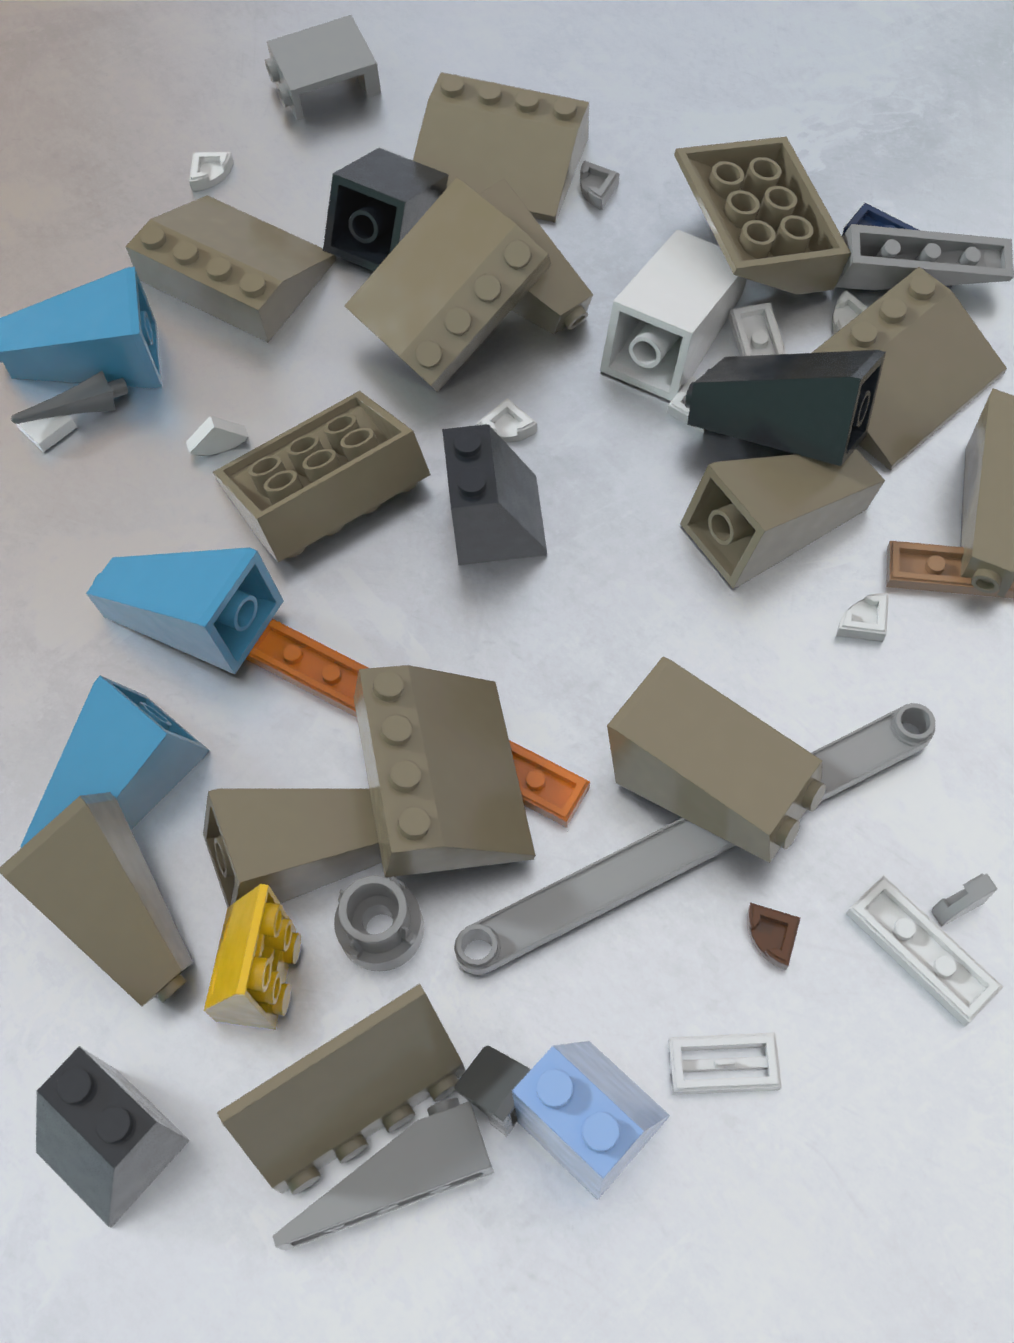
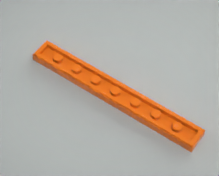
M272 618L246 657V660L357 717L354 694L359 669H366L368 667ZM509 740L524 806L567 828L590 788V781Z

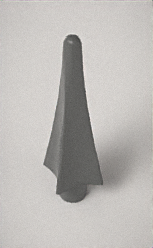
M103 371L51 399L11 416V421L14 424H20L64 415L114 411L116 408L113 398L128 394V387L123 378L107 382Z

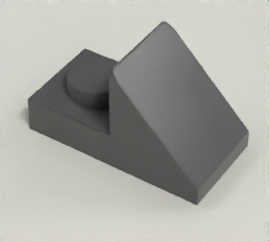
M485 1046L455 1084V1090L486 1114L489 1123L507 1137L518 1122L512 1090L531 1069L493 1047Z

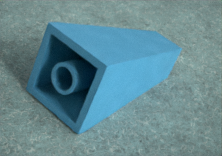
M135 267L122 269L1 317L0 363L5 365L11 378L82 383L103 371L107 382L123 378L127 387H162L157 322Z
M250 547L112 557L103 571L95 577L92 586L86 593L103 617L233 674H236L284 602L257 550Z
M100 675L93 683L20 847L22 848L76 798L82 795L111 792L117 799L132 830L210 750L146 695Z

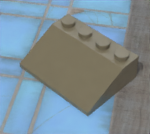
M441 72L427 102L413 161L449 174L446 189L458 177L479 194L500 180L505 179L534 218L556 222L588 141L589 102Z
M787 136L676 148L674 156L734 275L796 295L835 289L851 252Z
M457 177L344 307L438 393L549 269L551 261L549 253L522 228Z
M208 195L151 218L125 246L140 281L267 343L337 260L335 255L323 251V248Z
M920 267L915 269L812 352L881 350L886 352L867 435L859 446L889 470H892L992 385L1007 369L954 293Z
M361 391L352 394L213 471L216 480L261 544L278 563L286 558L299 555L308 545L320 538L339 532L346 523L360 515L374 512L380 507L381 503L399 493L412 490L419 481L431 475L414 431Z
M411 665L359 669L354 704L385 878L534 860L536 855L496 682Z
M418 984L217 1112V1115L269 1185L282 1194L290 1190L292 1195L317 1182L321 1178L318 1170L334 1159L338 1158L340 1163H344L364 1151L369 1146L366 1138L385 1127L387 1132H391L407 1123L415 1116L412 1108L430 1096L434 1102H437L455 1091V1084L458 1082V1078L466 1070L422 986Z

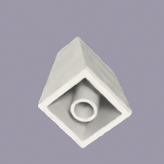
M677 229L614 299L600 371L672 401L687 380L693 376L728 319L729 310L734 309L742 296L747 279L733 274L719 245Z

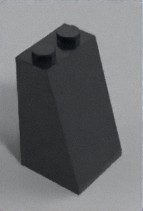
M881 350L724 357L711 369H708L699 379L690 384L685 398V407L689 408L687 425L842 466L867 435L886 352Z

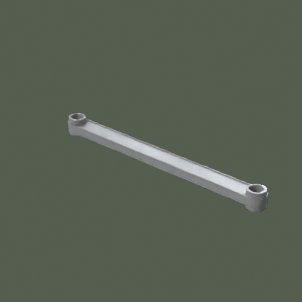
M906 704L811 752L822 760V783L826 784V790L821 802L924 749L935 733V717L933 713L921 704ZM902 723H910L916 726L921 734L908 732ZM681 818L467 926L458 934L455 940L454 951L457 962L463 970L470 974L482 975L489 973L736 845ZM475 940H484L492 947L486 957L476 960L464 954V950L469 943Z

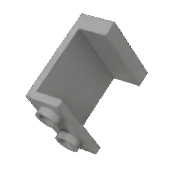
M352 15L267 41L270 58L265 59V64L272 83L279 82L277 90L284 107H291L297 121L304 119L300 94L349 78L357 77L367 98L381 94L377 62Z

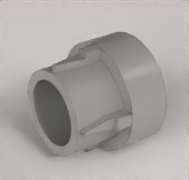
M367 876L353 882L345 891L340 890L339 904L334 918V928L342 949L353 963L371 971H388L402 966L414 956L423 939L424 921L415 896L404 886L402 881L394 876L391 879L382 876ZM384 914L393 919L392 926L382 933L370 934L366 931L368 922L376 915Z

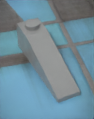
M851 224L843 235V239L851 254L835 287L873 291L890 290L918 267L945 286L1011 281L1014 278L1012 239Z
M451 1098L430 1106L427 1109L428 1117L413 1123L273 1235L275 1247L285 1251L494 1173L471 1103L468 1101L460 1104L458 1098Z

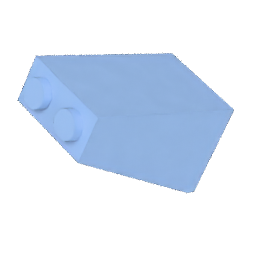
M590 1041L552 1046L512 1090L518 1123L597 1200L670 1116Z

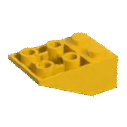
M259 884L227 908L204 1011L215 1022L276 1030L278 1016H285L287 1013L291 987L290 984H286L289 964L297 963L301 948V934L296 933L297 929L269 885Z

